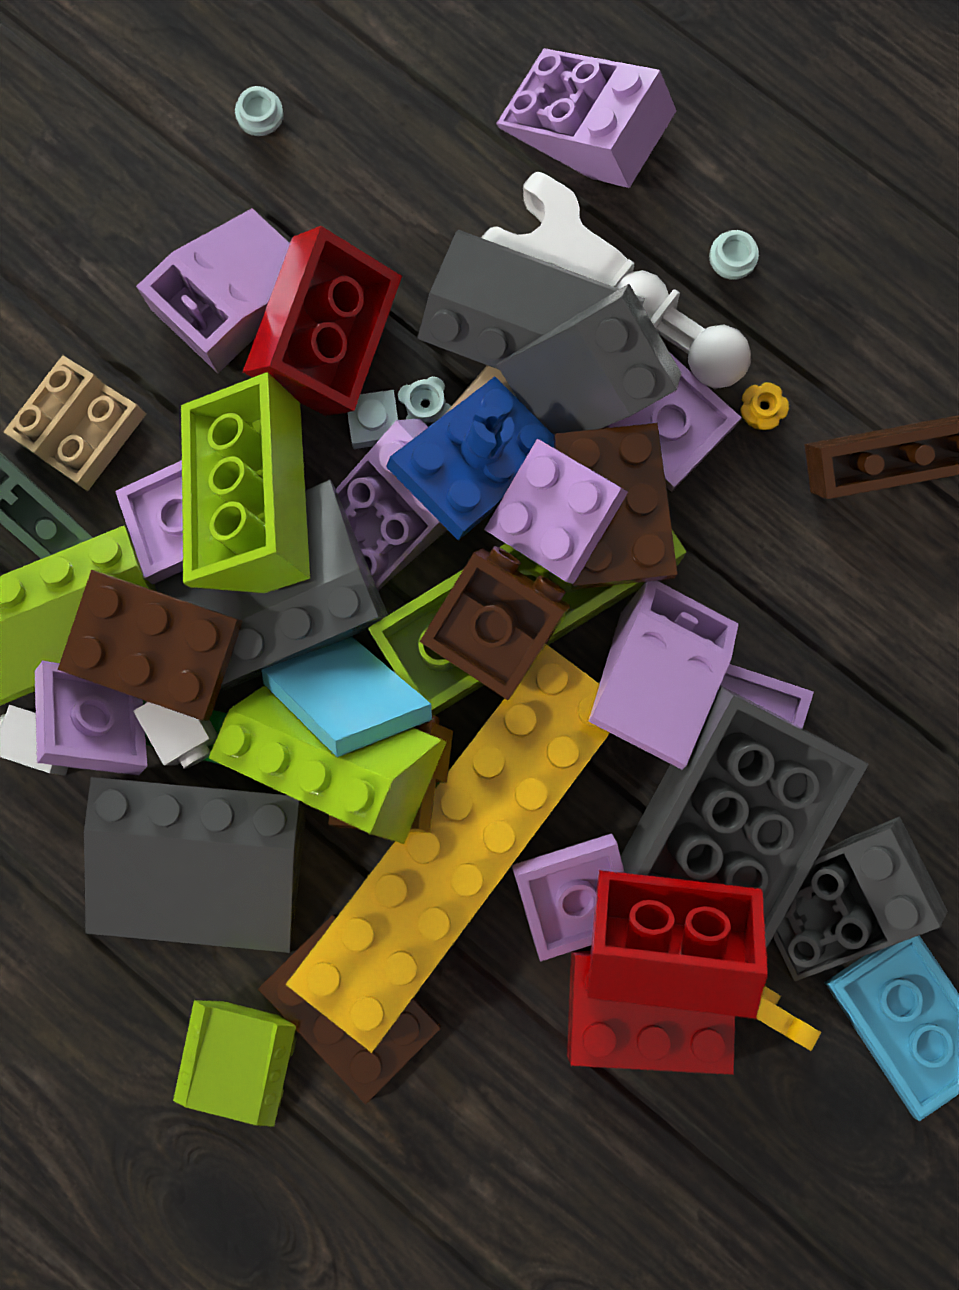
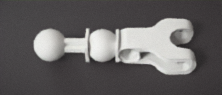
M536 172L523 185L526 208L541 222L537 229L529 234L516 235L496 226L490 228L481 237L618 289L630 284L637 296L645 298L643 308L658 334L688 354L691 372L702 384L714 389L730 387L746 375L751 364V351L748 341L738 329L727 325L711 326L704 329L676 310L680 292L674 289L668 294L666 285L655 274L643 270L633 272V261L627 259L619 250L582 225L579 218L580 207L574 192L548 175Z

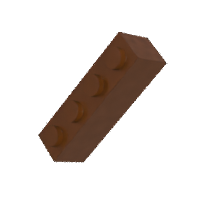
M959 415L805 444L811 493L825 499L959 475Z

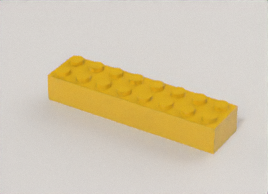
M546 644L509 700L504 698L448 771L447 783H439L435 788L430 833L409 831L404 844L396 841L393 843L285 985L372 1053L610 734V732L588 722L599 683Z

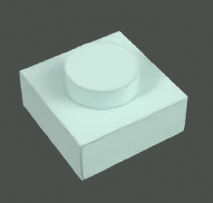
M394 390L361 394L355 410L347 412L354 449L374 446L393 423L398 420Z

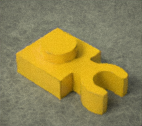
M764 986L757 1019L812 1051L821 1032L778 1007L777 1003L781 996Z

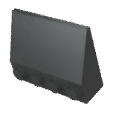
M331 480L305 491L310 579L267 593L188 587L183 583V571L155 583L156 591L243 620L219 694L261 676L262 669L342 641L367 630L368 627L388 616Z
M720 685L687 765L682 770L670 764L621 854L624 872L763 889L765 941L767 948L869 764Z
M91 777L84 826L85 934L290 953L307 804L288 795Z

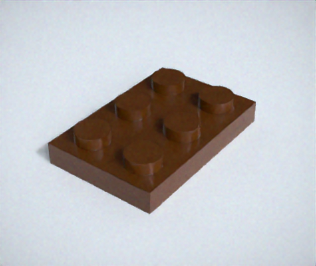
M658 423L554 434V448L628 492L574 584H571V590L675 579L678 573Z
M91 570L58 670L198 720L210 721L243 620L99 571Z
M333 914L258 990L286 1020L296 1025V1031L366 1105L441 1029V1025L413 997L371 1053L285 985L337 918Z

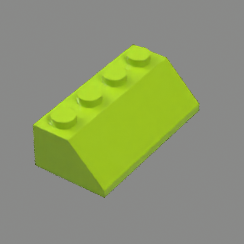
M266 372L181 405L183 583L192 588L267 593L310 579L300 403L273 376Z
M125 525L0 576V706L35 692V670L42 661L60 663L91 570L99 571L156 591L155 584L150 583L143 576L129 531Z
M264 685L229 709L208 758L365 832L404 844L444 750L446 741L410 728L336 757Z

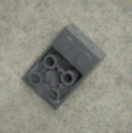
M897 817L820 851L773 938L794 981H798L941 927L948 911L901 818Z

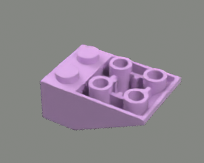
M543 49L496 124L501 130L590 179L630 188L676 113V108L660 70Z
M250 209L173 251L136 287L149 308L209 366L219 373L255 339L290 243L254 209Z
M421 419L396 420L336 488L378 590L447 530L386 468L391 455L428 428Z
M659 581L645 582L620 614L588 722L683 770L688 763L731 661L738 623Z

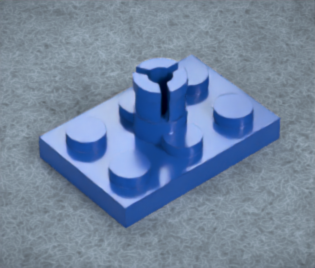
M493 377L391 455L386 468L459 540L497 509L536 440L539 439L554 448V435L496 377Z

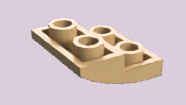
M62 355L4 430V433L77 485L89 491L146 416V413L137 404L106 386L94 374Z

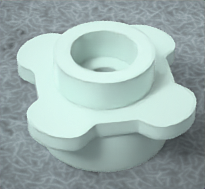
M429 377L428 379L418 380L411 385L407 384L400 388L398 399L406 407L408 413L406 420L421 419L425 424L436 422L449 410L451 405L445 401L443 393L445 385L440 378ZM423 400L430 402L427 408L421 406Z

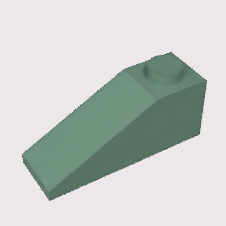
M0 452V523L41 559L93 538Z

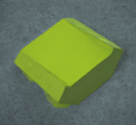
M194 1000L173 1101L186 1108L257 1126L274 1127L277 1111L284 1092L283 1084L289 1058L294 1053L297 1041L295 1035L296 1025L280 1015L225 1001Z

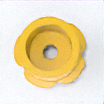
M765 382L761 386L752 385L745 390L741 398L743 405L740 411L743 419L749 426L759 430H770L777 427L779 420L787 416L789 402L787 398L781 395V388L773 383ZM767 402L769 408L762 409L760 403Z

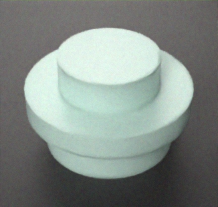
M254 86L246 89L240 95L236 103L235 115L239 126L246 133L254 136H265L274 132L280 126L283 119V108L277 95L264 87Z
M741 230L728 231L718 236L713 242L709 254L713 269L720 276L727 279H741L749 275L755 268L759 257L758 247L754 239L748 233Z

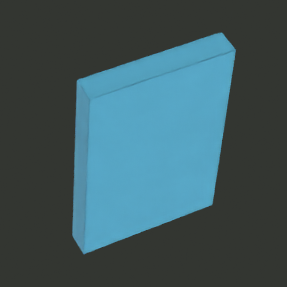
M353 637L262 669L263 684L336 757L432 720L431 703Z
M920 935L865 955L824 982L913 1118L921 1121L959 1095V993Z

